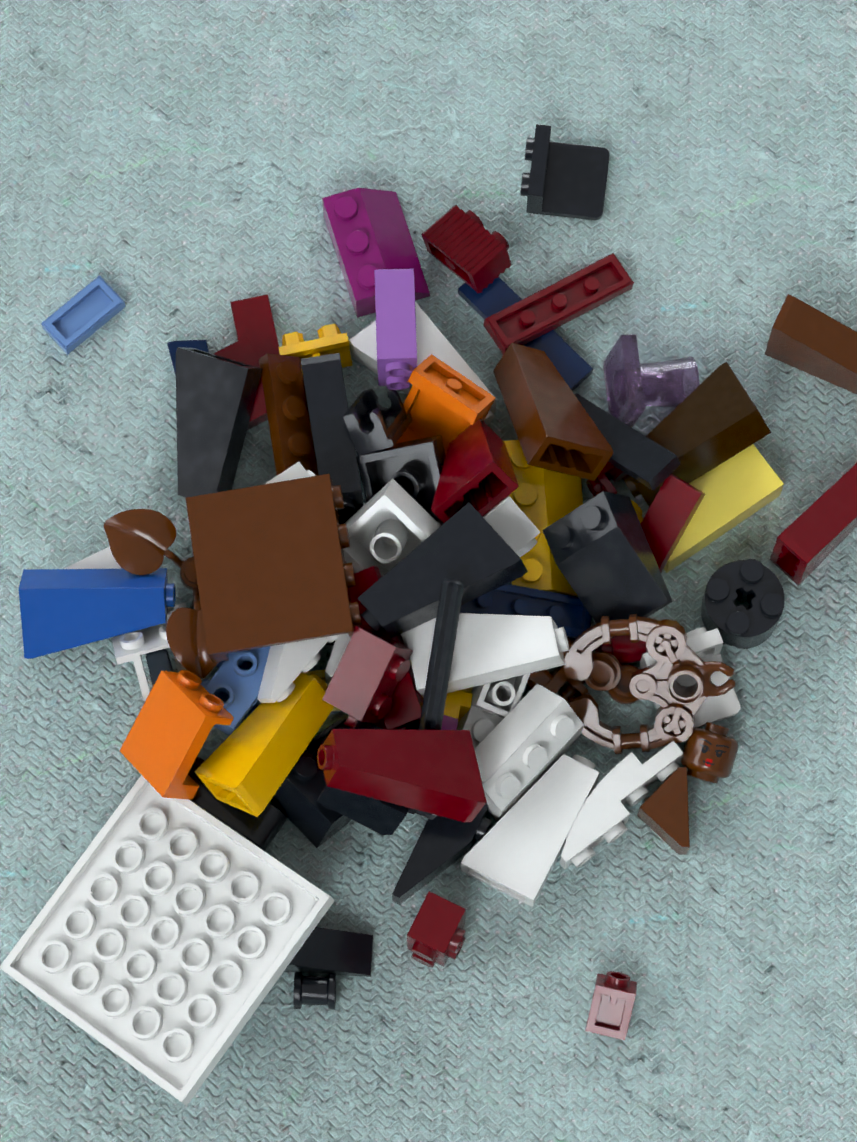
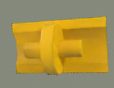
M335 323L321 326L317 330L319 338L304 341L303 334L299 332L284 334L282 336V346L278 347L280 355L300 357V363L302 358L340 353L342 368L353 366L347 332L341 334Z

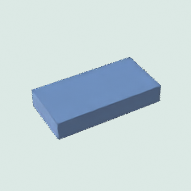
M99 275L43 321L41 325L46 333L68 355L126 306L119 295Z

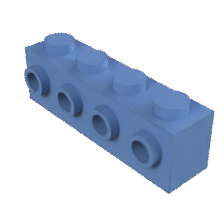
M270 646L228 653L229 660L220 661L217 664L219 669L212 679L206 678L201 683L209 693L219 697L224 702L223 707L234 717L230 726L214 725L228 736L261 704L257 698Z

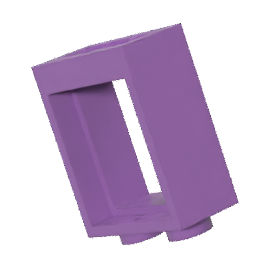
M414 268L374 270L378 386H386L392 390H404L412 385L408 380L412 371L417 367Z

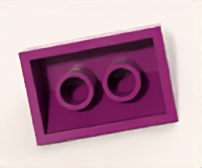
M355 188L322 198L324 219L357 318L376 312L374 270L414 268L415 301L430 297V292L396 192Z

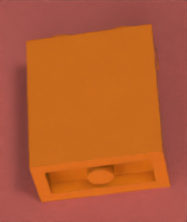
M431 354L412 371L408 380L412 387L403 406L406 414H411L413 421L397 443L441 435L445 454H447L449 443L479 419L484 422L496 397Z
M161 670L120 752L162 797L193 800L199 785L188 773L212 727L216 724L230 726L234 717L223 707L224 702L219 697L209 693L201 685L202 680L196 674L187 670H180V672Z

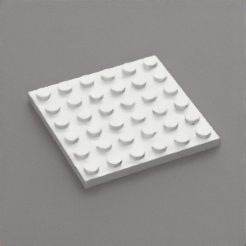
M141 775L0 965V969L187 1106L334 903V900L331 896L189 799L162 797Z

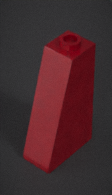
M857 463L777 537L770 561L798 586L857 527Z
M332 729L317 752L318 767L320 770H323L326 786L461 822H472L486 804L470 730Z

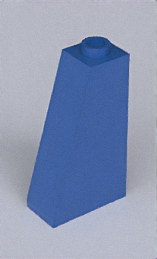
M159 568L157 571L147 575H134L124 569H23L19 585L24 658L33 659L166 623L168 607H175L176 601L175 583H168L167 568Z

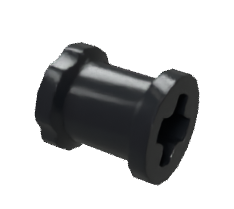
M295 972L294 1009H301L302 1005H326L329 1010H335L336 973H329L328 977L303 976L301 972Z

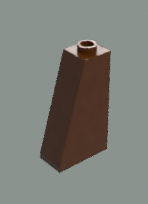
M788 294L772 327L765 355L857 394V332Z
M511 343L494 368L493 373L527 464L595 481L613 455L612 447L546 353L538 349Z

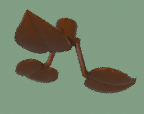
M131 509L110 517L104 523V530L114 559L125 571L134 575L151 574L161 567L164 556L181 569V582L186 588L193 590L194 610L182 607L172 612L166 627L167 641L174 656L187 671L196 674L201 679L207 677L219 662L213 663L207 654L194 556L183 561L168 549L176 539V528L171 520L160 512L150 509Z

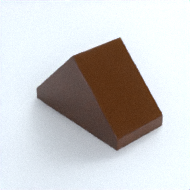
M678 767L640 806L637 814L678 855H687L690 847L687 767Z

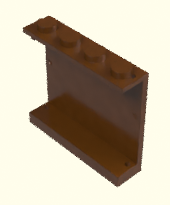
M330 474L186 497L207 654L213 663L229 660L228 653L346 633L349 634L351 639L355 627L362 626L359 602L351 603L349 590L350 587H356L353 563H345L343 548L350 547L348 528L346 523L339 524L337 511L338 509H344L341 485L334 486Z

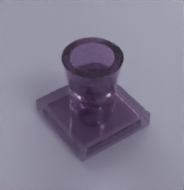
M621 335L603 362L609 414L630 427L634 426L646 409L645 406L676 408L699 386L698 367L692 356L670 361L640 363L636 335Z

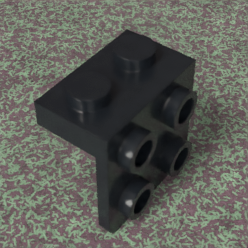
M536 124L535 137H527L525 160L532 161L530 173L523 172L520 195L527 196L526 213L586 220L601 219L605 200L609 151L603 147L550 142L551 126Z

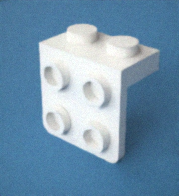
M705 627L686 633V644L704 662H723L720 654L723 640L718 628L707 631ZM647 648V652L642 654L640 669L656 662L649 655ZM716 671L711 675V681L716 686H721L730 679L729 676L720 671ZM681 675L676 678L677 682L682 686H692L696 683V680L690 675ZM734 688L726 694L707 697L695 714L693 728L703 727L706 725V722L715 723L737 715L740 710V703ZM653 702L657 710L660 707V705Z

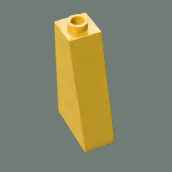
M300 673L293 681L295 684L294 690L286 699L281 702L276 701L275 703H261L200 765L195 773L217 800L256 817L264 811L334 708V706L322 700L328 686L320 677L313 673L310 675Z

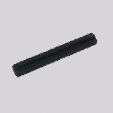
M446 578L442 581L419 730H441L464 590V582L457 579Z

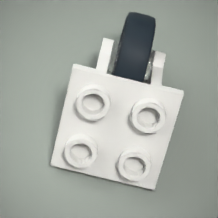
M186 603L175 604V607H168L166 623L112 637L117 665L130 661L134 662L144 701H146L161 670L170 672L186 670L175 656L177 668L172 669L169 654L166 648H170L166 636L168 619L176 609L187 608ZM143 654H146L149 676H146L141 658Z

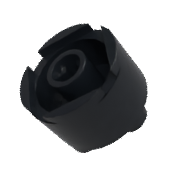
M756 559L738 560L723 565L709 579L702 599L701 617L706 630L710 631L718 628L723 645L727 644L739 649H749L762 644L772 635L784 608L782 585L777 576ZM736 600H740L742 603H749L748 610L743 605L736 607Z

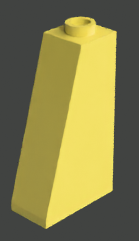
M754 444L689 483L705 493V496L664 567L665 572L668 573L780 496L784 483Z

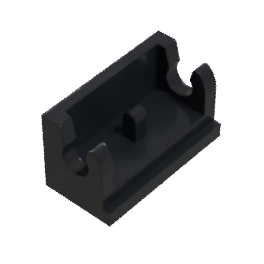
M369 389L363 391L344 414L343 418L358 456L395 446L413 421L411 414H406L400 395L396 390L388 389L387 391L388 398L391 400V407L389 408L382 407L374 390Z

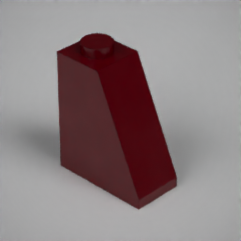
M481 419L470 425L449 443L431 507L432 512L443 523L448 521L468 502L483 517L519 487L505 442Z

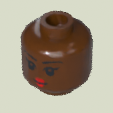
M706 722L704 729L693 728V733L686 740L683 750L684 754L681 758L682 765L688 769L687 775L718 784L719 778L724 779L730 776L739 745L735 739L728 737L729 728Z

